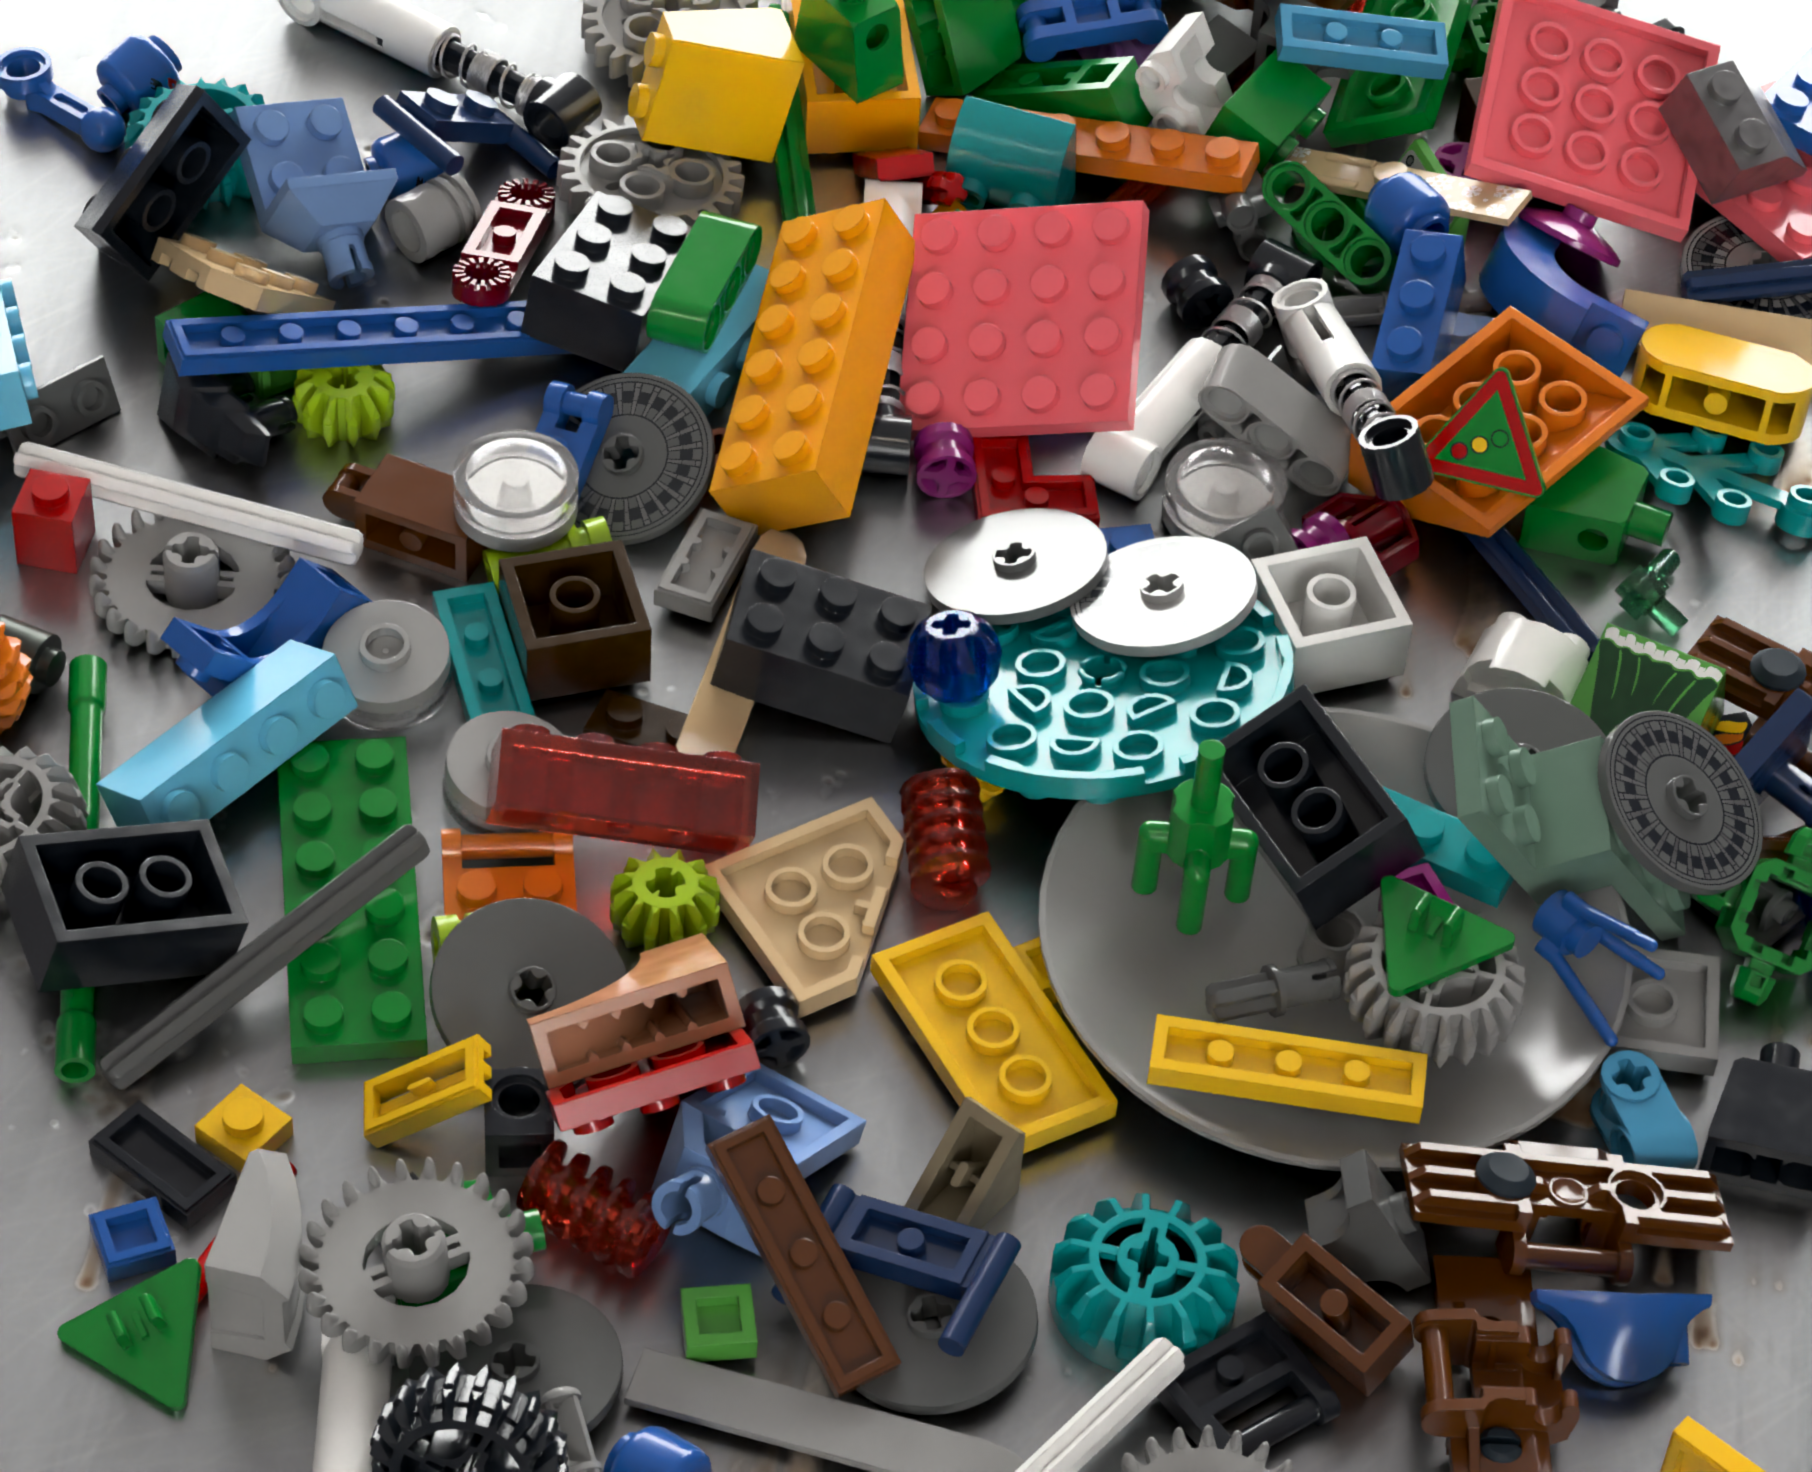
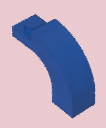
M1516 217L1509 226H1503L1479 273L1480 287L1491 306L1501 314L1511 305L1620 378L1649 322L1590 292L1571 279L1560 268L1554 256L1561 240L1519 217Z
M299 557L275 595L260 611L245 622L232 628L213 630L174 617L160 639L180 654L175 663L182 669V672L213 697L290 639L322 650L326 634L342 615L359 605L373 601L333 569Z

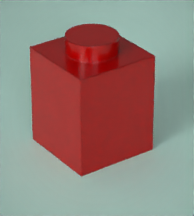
M30 468L11 510L17 564L78 574L96 531L91 480L89 478Z

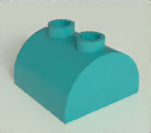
M966 95L953 130L945 172L960 173L965 177L962 188L968 191V195L965 201L960 203L965 208L971 210L982 209L985 203L1001 208L1069 205L1076 191V124Z

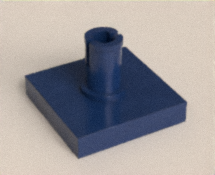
M1798 687L1734 758L1748 778L1759 806L1770 795L1803 820L1806 826L1812 828V778L1796 767V764L1807 753L1812 732V697Z

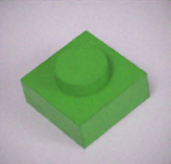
M751 1283L680 1288V1311L686 1359L705 1362L757 1358L758 1340Z

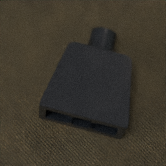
M1772 1042L1762 1047L1759 1060L1745 1057L1734 1060L1711 1122L1697 1170L1709 1171L1710 1174L1716 1176L1719 1182L1812 1200V1071L1799 1068L1801 1055L1797 1048L1784 1042Z

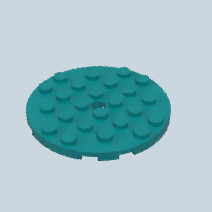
M1256 599L1255 605L1246 619L1220 639L1190 651L1156 657L1125 656L1095 647L1077 632L1072 621L1070 607L1040 619L1006 625L974 624L947 616L933 629L922 645L912 687L916 718L922 732L929 743L956 767L990 784L1020 792L1021 795L1029 799H1044L1048 797L1076 799L1101 805L1114 802L1118 798L1142 796L1176 788L1184 781L1194 779L1196 756L1202 741L1207 739L1222 740L1294 691V657L1288 634L1282 635L1274 624V613L1258 599ZM1104 677L1101 680V686L1096 685L1099 678Z

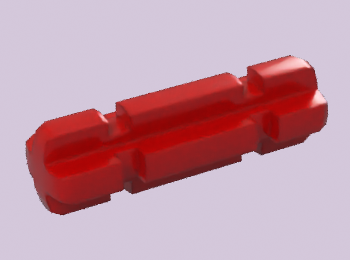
M935 171V173H931L932 176L900 180L923 182L922 204L950 207L954 200L964 202L968 195V191L962 188L965 177L956 172Z

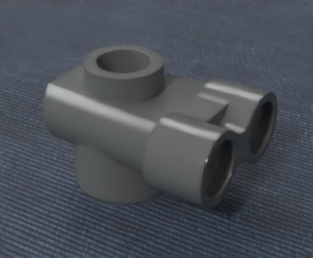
M1258 169L1255 170L1245 193H1215L1207 196L1219 228L1228 226L1233 231V240L1239 255L1246 261H1251L1258 247L1267 239L1266 234L1260 230L1257 220L1275 212L1263 197V181Z

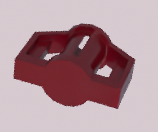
M1340 492L1302 516L1303 525L1304 520L1317 512H1326L1343 525L1350 539L1367 536L1388 577L1419 558V537L1409 512L1401 501L1382 500L1377 495L1367 496ZM1348 516H1351V518H1349L1348 520H1346V521L1343 520V519L1347 518ZM1391 542H1396L1395 544L1385 549L1381 553L1379 552L1380 549L1387 546Z

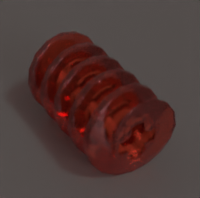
M949 767L924 771L907 779L899 790L901 796L900 809L903 815V832L906 836L905 850L908 855V872L911 876L910 891L917 902L926 908L939 911H955L970 904L977 896L978 888L983 886L991 875V862L987 858L989 846L985 839L986 824L982 818L983 803L980 800V783L976 777L964 769Z
M561 1139L553 1141L527 1172L518 1192L516 1200L517 1209L527 1211L537 1208L542 1225H547V1231L553 1237L559 1240L570 1238L571 1245L578 1251L584 1253L593 1250L594 1258L603 1265H613L616 1263L617 1271L627 1278L638 1277L656 1258L671 1229V1226L663 1229L653 1215L652 1197L655 1191H647L637 1203H634L632 1201L637 1187L634 1179L630 1177L623 1179L612 1191L610 1186L614 1170L606 1164L600 1166L589 1178L587 1173L590 1168V1156L582 1151L577 1153L565 1165L564 1161L567 1156L568 1145Z

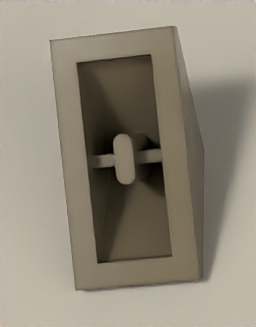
M965 1097L904 1207L982 1229L1019 1191L1025 1133L972 1097Z

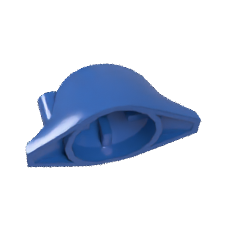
M1536 1289L1529 1293L1531 1304L1553 1321L1557 1328L1565 1327L1570 1329L1573 1347L1572 1359L1579 1369L1593 1381L1615 1388L1635 1386L1658 1376L1668 1367L1689 1365L1687 1325L1691 1319L1712 1305V1294H1638Z

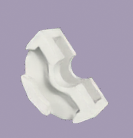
M1203 11L1186 14L1166 34L1136 70L1135 79L1139 85L1140 96L1153 116V128L1175 129L1180 132L1205 135L1222 106L1233 95L1226 74L1214 69L1206 60L1207 53L1215 43Z
M1504 612L1498 616L1495 624L1483 631L1451 693L1466 698L1492 689L1524 688L1545 692L1570 703L1589 664L1587 659L1590 655V648L1587 642L1576 634L1562 633L1545 623L1527 620L1519 613Z

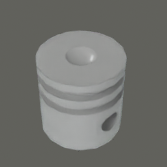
M445 172L389 200L385 206L386 223L395 244L407 258L416 263L424 262L436 256V254L457 245V243L468 239L482 217L480 204L466 180L459 174L449 176Z

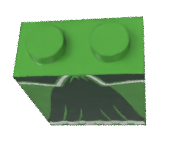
M1607 623L1570 704L1588 715L1606 737L1618 724L1639 712L1653 710L1666 711L1683 716L1697 723L1713 735L1724 713L1726 669Z

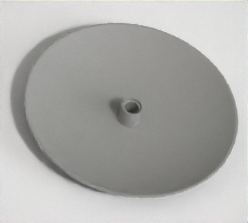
M1323 707L1382 786L1436 809L1427 791L1423 771L1424 755L1428 739L1433 730L1432 727L1391 715L1357 709ZM1175 788L1142 796L1118 798L1114 802L1101 805L1092 804L1086 800H1079L1057 833L1046 860L1039 892L1038 929L1041 954L1050 985L1064 1015L1077 1035L1103 1067L1138 1098L1167 1118L1189 1130L1237 1151L1290 1165L1341 1171L1340 1158L1365 1149L1379 1170L1386 1172L1402 1170L1399 1155L1401 1142L1416 1144L1421 1141L1492 1149L1535 1128L1564 1107L1589 1082L1611 1049L1589 1022L1552 965L1534 950L1542 937L1533 931L1532 923L1535 914L1542 904L1538 905L1514 879L1498 908L1443 885L1454 904L1456 903L1457 906L1475 915L1481 913L1483 919L1509 930L1515 935L1514 946H1517L1518 965L1525 967L1524 975L1526 982L1522 994L1525 1000L1521 1015L1517 1016L1512 1033L1508 1035L1506 1042L1497 1041V1046L1492 1050L1489 1057L1475 1052L1474 1057L1465 1066L1453 1056H1448L1447 1061L1440 1069L1433 1058L1428 1057L1423 1110L1419 1124L1147 1084L1157 1014L1216 1022L1206 1009V987L1211 983L1258 974L1262 966L1274 964L1278 969L1330 957L1336 964L1337 970L1327 973V978L1340 976V997L1332 1001L1324 1000L1287 1008L1284 1016L1276 1018L1267 1012L1220 1023L1384 1047L1383 1038L1365 1040L1364 1030L1362 1029L1363 1023L1350 1021L1349 1002L1344 1000V992L1342 990L1347 952L1351 951L1355 937L1360 933L1362 926H1372L1373 920L1376 919L1379 913L1380 887L1315 930L1259 852H1257L1249 899L1244 903H1233L1227 900L1224 895L1229 859H1227L1220 867L1212 869L1210 872L1201 931L1195 935L1183 934L1176 927L1182 886V867L1172 862L1167 854L1162 853L1158 884L1155 892L1149 895H1141L1136 893L1131 887L1139 827L1148 820L1169 822L1173 790ZM1234 819L1233 827L1241 828L1237 821ZM1612 885L1577 894L1589 905L1629 925L1621 895ZM1620 938L1621 940H1623L1624 942H1626L1627 944H1629L1630 946H1632L1631 943H1629V942L1625 941L1624 939ZM1600 943L1582 958H1577L1573 954L1564 955V958L1617 1036L1630 997L1633 965ZM1436 982L1431 984L1430 990L1435 989Z

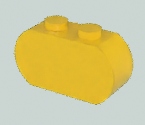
M1661 324L1653 326L1643 333L1630 385L1649 397L1648 406L1643 410L1650 415L1764 445H1781L1795 441L1802 434L1812 398V367L1805 360L1790 352L1682 324Z

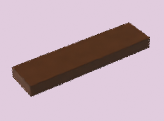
M768 1114L707 1144L705 1151L835 1398L837 1399L898 1368L902 1363L771 1115Z

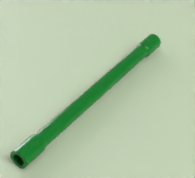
M91 654L79 655L72 659L69 664L67 707L70 714L68 772L73 775L86 801V811L89 815L86 818L87 829H99L101 793L96 783L101 780L103 716L107 706L108 666L101 657ZM95 987L60 990V1016L56 1022L54 1073L62 1081L82 1083L90 1080L95 1075L97 1022L94 1017Z

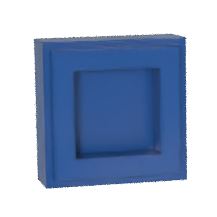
M156 1196L88 1215L90 1231L108 1283L177 1264L176 1250Z

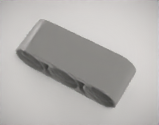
M1231 343L1224 346L1198 393V402L1201 409L1302 490L1312 495L1324 497L1336 494L1349 470L1352 432L1343 418L1331 411L1327 405L1259 351L1244 344Z

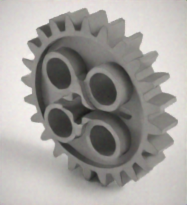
M584 0L583 14L581 15V38L585 39V52L594 54V65L596 67L609 65V78L611 79L627 74L628 87L632 88L634 83H641L646 68L644 64L645 43L650 32H657L663 12L758 8V0Z
M625 115L624 124L621 126L606 118L602 122V131L586 125L584 126L583 137L570 136L569 147L561 148L556 186L560 187L559 200L568 201L567 212L569 214H580L595 193L599 191L607 195L622 196L634 205L661 215L676 216L686 224L693 226L699 214L704 210L733 218V214H739L745 176L740 174L741 162L731 160L732 156L642 141L634 119L629 115Z

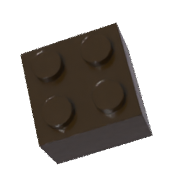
M622 540L499 559V600L531 701L651 681L652 629Z

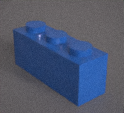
M1405 229L1371 361L1381 377L1382 392L1389 402L1393 401L1448 355L1466 282L1463 235Z

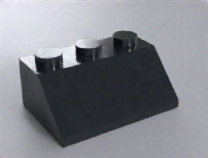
M177 84L167 99L163 100L155 108L151 121L135 143L123 152L116 169L98 194L92 196L86 203L83 214L74 227L99 250L149 281L161 265L151 259L158 237L177 241L181 238L183 232L189 227L252 139L205 90L197 85Z

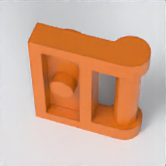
M572 824L552 825V831L461 834V828L441 829L444 915L456 914L459 920H463L465 913L474 912L483 906L497 901L513 898L548 900L577 911ZM553 857V865L462 868V860Z

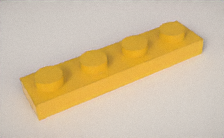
M1157 1014L1147 1084L1419 1124L1423 1110L1428 1054Z

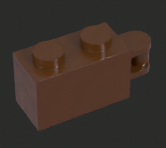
M387 453L376 470L356 463H347L322 497L323 503L329 512L339 518L355 523V529L363 534L364 547L465 582L469 580L483 559V550L489 549L467 536L455 519L453 491L458 477L427 467L418 462H412Z
M1266 1225L1252 1226L1241 1236L1239 1248L1243 1266L1246 1272L1258 1282L1262 1308L1366 1397H1369L1414 1347L1411 1321L1305 1232L1293 1245L1273 1228Z

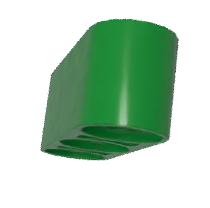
M1287 160L1271 167L1264 176L1262 183L1263 197L1267 203L1363 295L1380 293V291L1389 292L1398 256H1396L1389 245L1302 164ZM1305 183L1304 193L1301 198L1294 203L1284 204L1287 190L1294 184ZM1335 220H1344V228L1341 234L1333 240L1323 241V233L1327 225ZM1378 256L1384 257L1383 268L1377 275L1371 278H1362V270L1367 261Z
M705 210L702 211L653 297L647 317V337L701 353H707L716 340L754 269L762 242V227Z

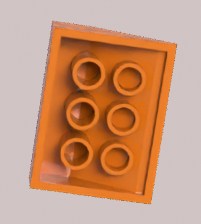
M1510 305L1390 402L1396 415H1408L1417 420L1424 444L1426 445L1497 368H1507L1511 374L1547 490L1648 406L1649 397ZM1351 434L1348 483L1367 496H1375L1376 494L1364 457L1362 456L1360 445L1353 434ZM1434 474L1435 478L1431 486L1424 492L1400 501L1407 508L1412 519L1489 538L1536 498Z

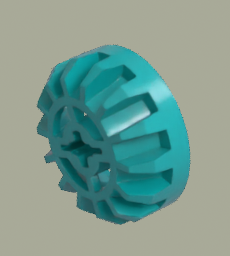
M1136 1193L1131 1208H1122L1115 1197L1102 1199L1096 1203L1093 1216L1088 1213L1075 1215L1067 1223L1064 1240L1055 1244L1048 1286L1049 1307L1053 1320L1062 1336L1077 1352L1090 1361L1120 1373L1154 1339L1161 1337L1168 1339L1186 1356L1226 1334L1231 1329L1240 1284L1237 1282L1239 1261L1236 1251L1225 1243H1221L1222 1229L1212 1219L1204 1217L1196 1223L1192 1222L1190 1205L1176 1199L1171 1210L1167 1212L1151 1208V1195L1148 1193ZM1142 1230L1140 1233L1127 1237L1121 1242L1119 1247L1104 1243L1114 1232ZM1167 1235L1189 1246L1193 1251L1196 1263L1179 1260V1253L1175 1245L1167 1239ZM1099 1258L1116 1261L1113 1282L1104 1274ZM1150 1268L1151 1273L1147 1275L1145 1287L1140 1288L1139 1281L1143 1280L1145 1269ZM1177 1275L1192 1278L1184 1288L1174 1293Z

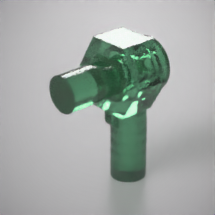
M1663 549L1645 568L1639 564L1614 591L1622 598L1619 605L1634 620L1637 621L1641 616L1649 615L1672 638L1688 622V619L1665 598L1666 590L1671 586L1666 580L1680 566V557L1672 549Z

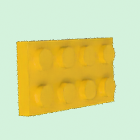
M989 911L871 955L870 972L958 1106H961L965 1097H972L1025 1133L1023 1154L1116 1117L1117 1098Z

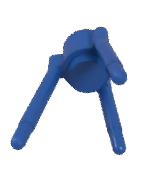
M1559 890L1544 901L1534 916L1532 923L1533 931L1542 937L1534 950L1552 965L1605 1044L1609 1047H1614L1618 1043L1616 1034L1564 958V955L1573 954L1577 958H1582L1600 943L1654 979L1662 980L1666 974L1665 970L1620 938L1649 952H1654L1658 948V943L1655 939L1641 933V931L1589 905L1573 891Z

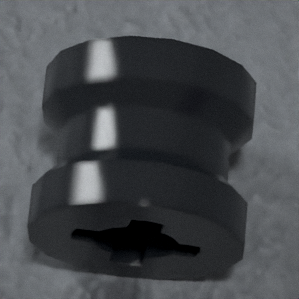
M1194 254L1175 262L1166 271L1161 283L1164 296L1171 304L1177 306L1176 311L1182 322L1193 329L1211 326L1215 318L1234 298L1230 286L1225 280L1218 277L1215 265L1205 255Z
M767 986L755 989L745 994L739 1000L746 1024L742 1029L754 1042L759 1063L775 1070L796 1062L806 1053L810 1046V1035L803 1021L797 1019L799 1006L791 990L782 986Z

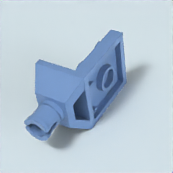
M343 97L234 107L230 117L252 139L241 153L240 160L261 231L303 253L319 251L323 256L329 286L333 289H342L344 287L343 276H346L348 288L360 286L371 280L375 272L367 255L364 237L376 221L398 180L396 168L364 170Z
M761 1063L760 1069L745 1073L747 1080L737 1087L714 1093L707 1092L706 1087L681 1101L650 1192L653 1215L663 1229H667L672 1223L683 1219L675 1224L672 1234L678 1236L688 1235L702 1226L761 1256L705 1151L707 1144L770 1114L805 1179L858 1145L867 1122L865 1119Z

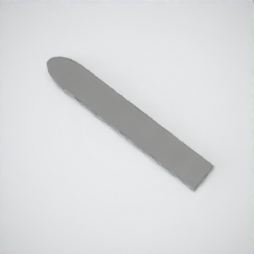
M645 1347L624 1397L625 1405L870 1472H1015L1025 1462L1012 1450L986 1439Z

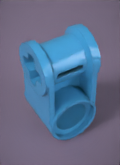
M1632 1050L1618 1051L1609 1055L1602 1064L1599 1076L1601 1088L1593 1095L1589 1112L1610 1153L1622 1155L1623 1161L1626 1163L1694 1169L1698 1161V1146L1695 1133L1685 1114L1679 1110L1660 1074L1659 1067L1651 1058L1643 1053Z

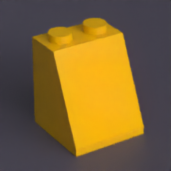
M746 8L663 12L657 32H650L645 43L644 64L646 68L641 83L636 82L633 84L628 100V114L634 118L641 140L772 163L805 64L782 9Z

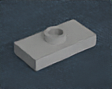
M700 508L654 589V605L712 622L747 560L751 549L757 542L758 525Z

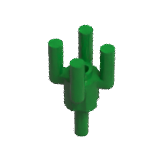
M1207 739L1200 743L1194 779L1180 783L1173 790L1169 822L1148 820L1138 830L1131 887L1136 893L1141 895H1149L1155 892L1158 884L1162 853L1167 854L1172 862L1182 867L1183 876L1176 927L1181 933L1186 935H1195L1201 931L1210 872L1212 869L1220 867L1227 859H1229L1224 888L1226 899L1233 903H1244L1249 899L1259 846V839L1254 831L1233 827L1235 795L1229 787L1221 783L1226 749L1223 743L1215 739Z

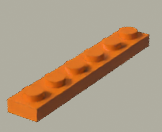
M935 97L919 126V149L948 153L956 120L964 100ZM1020 109L1076 124V172L1232 194L1235 192L1245 193L1260 162L1259 143L1236 140L1230 137L1186 133L1175 129H1158L1130 125L1119 121L1109 122L1074 117L1062 113L1053 114Z

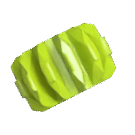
M382 365L297 370V378L294 381L295 395L292 397L293 405L298 415L297 422L303 424L308 438L323 436L328 447L333 446L338 441H347L354 448L358 438L363 437L377 441L381 428L391 426V418L394 415L395 384L392 381L391 373L385 372Z
M652 848L646 862L629 857L623 873L614 875V882L610 886V901L612 903H610L609 918L611 923H613V930L622 932L621 937L624 939L626 948L644 944L646 951L700 933L707 936V934L715 932L720 916V906L718 905L720 903V887L717 884V877L708 875L704 859L685 863V858L680 848L671 857H661Z

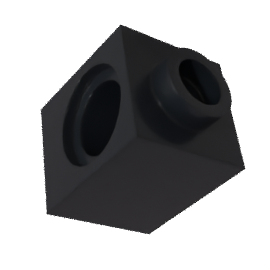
M514 1066L507 1069H492V1079L484 1082L492 1089V1101L484 1104L485 1174L487 1177L554 1175V1119L545 1093L550 1089L545 1084L541 1068Z

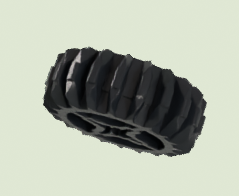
M456 1362L448 1370L445 1377L436 1369L429 1367L425 1374L420 1376L419 1381L406 1378L404 1384L397 1389L396 1395L390 1396L388 1403L383 1405L370 1440V1455L373 1456L371 1462L372 1472H568V1457L566 1456L568 1451L566 1443L568 1434L558 1430V1411L540 1409V1390L522 1394L517 1390L515 1375L504 1382L492 1379L487 1364L476 1375H468L462 1366Z

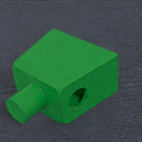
M801 0L794 34L799 50L853 101L858 104L903 84L900 9L895 0Z
M904 0L926 96L966 95L1020 59L1023 48L1018 30L1019 25L1016 11L1022 3L1029 0Z
M1598 446L1550 486L1541 497L1536 498L1526 507L1519 544L1528 549L1611 565L1617 563L1629 536L1662 547L1672 522L1673 512L1643 502L1649 473L1644 466Z

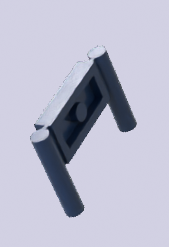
M428 88L426 92L400 91L396 101L389 95H383L373 105V113L449 176L455 175L461 170L464 165V158L446 142L507 144L548 179L557 178L558 161H560V158L498 108L497 102L484 93L467 90L465 94H452L437 88Z
M843 1184L832 1185L819 1207L851 1268L960 1301L942 1332L938 1345L948 1355L954 1357L962 1356L1021 1249L1020 1241L1009 1233L1000 1232L994 1236L989 1234L988 1231L863 1194L859 1196ZM774 1284L771 1290L773 1297L786 1305L776 1284Z

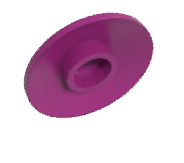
M1570 203L1565 206L1563 212L1542 208H1523L1518 214L1519 218L1547 234L1618 268L1621 260L1616 252L1593 229L1598 217Z

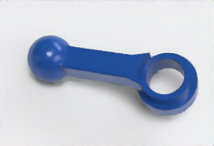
M19 47L0 55V89L8 97L15 100H26L27 110L42 113L81 135L83 142L93 151L100 153L111 152L123 143L124 136H126V124L123 117L112 108L95 107L54 84L52 81L54 76L50 55L46 51L36 47Z

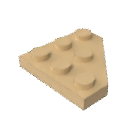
M183 232L181 241L158 237L151 259L164 266L169 267L171 265L170 271L183 279L192 282L197 281L195 286L203 291L251 310L269 314L333 311L336 301L316 294L319 283L289 272L282 274L267 269L268 263L238 252L231 254L217 249V243L187 232Z
M871 796L705 864L708 875L717 877V884L720 887V903L718 904L720 910L775 986H782L791 990L799 1006L798 1019L857 993L903 858L904 839Z

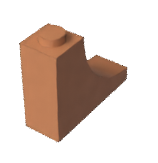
M700 933L640 952V959L637 965L612 984L575 1002L526 1019L548 1089L745 1027L746 1024L727 961L707 937Z

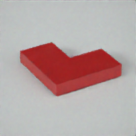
M1028 435L973 437L974 455L972 458L976 464L977 474L976 482L972 487L976 520L1016 509L1051 508L1081 515L1099 528L1100 514L1095 480L1091 475L1034 476Z

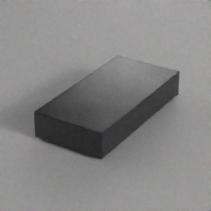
M140 1100L135 1102L89 1140L90 1155L146 1199L156 1196L161 1210L186 1230L193 1227L230 1196L237 1184V1175Z

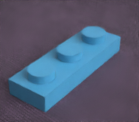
M1284 3L1279 4L1275 16L1277 61L1443 80L1449 66L1446 29L1443 22Z

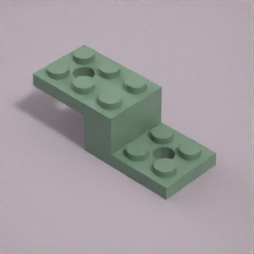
M1474 695L1449 702L1457 818L1538 905L1543 904L1547 898L1559 890L1566 889L1567 891H1573L1575 894H1581L1612 885L1661 941L1686 935L1683 910L1690 907V893L1675 889L1648 872L1625 848L1605 812L1598 784V760L1601 747L1605 741L1601 736L1531 755L1527 748L1519 747L1512 740L1502 720L1498 716L1492 717Z

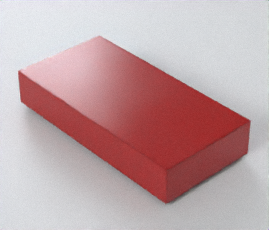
M901 147L852 153L854 174H858L859 177L878 179L884 182L932 176L931 173H935L933 152Z

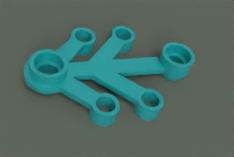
M1627 422L1604 441L1606 449L1644 466L1649 473L1648 480L1655 487L1654 492L1656 496L1667 503L1676 505L1688 503L1694 488L1712 508L1711 514L1716 520L1727 525L1740 526L1746 523L1752 506V500L1777 509L1774 520L1780 529L1794 536L1812 538V486L1794 485L1787 492L1741 475L1756 473L1764 476H1773L1778 474L1785 454L1784 449L1780 445H1764L1751 441L1747 453L1721 454L1728 437L1726 434L1693 426L1691 433L1656 434L1652 428L1637 422ZM1686 452H1700V453L1706 454V455L1689 456V455L1684 454V453H1686Z

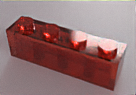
M518 724L511 729L502 728L492 748L485 823L665 848H680L681 850L727 856L749 847L755 838L760 763L742 761L740 755L729 751H710L704 755L678 752L676 746L664 742H647L639 747L614 743L612 737L600 733H583L574 738L550 734L549 729L540 725Z

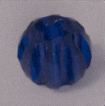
M943 610L923 619L917 625L910 636L906 663L915 685L924 694L930 695L935 701L942 703H964L985 694L991 688L999 675L1002 648L996 632L985 619L978 617L974 612L968 610Z

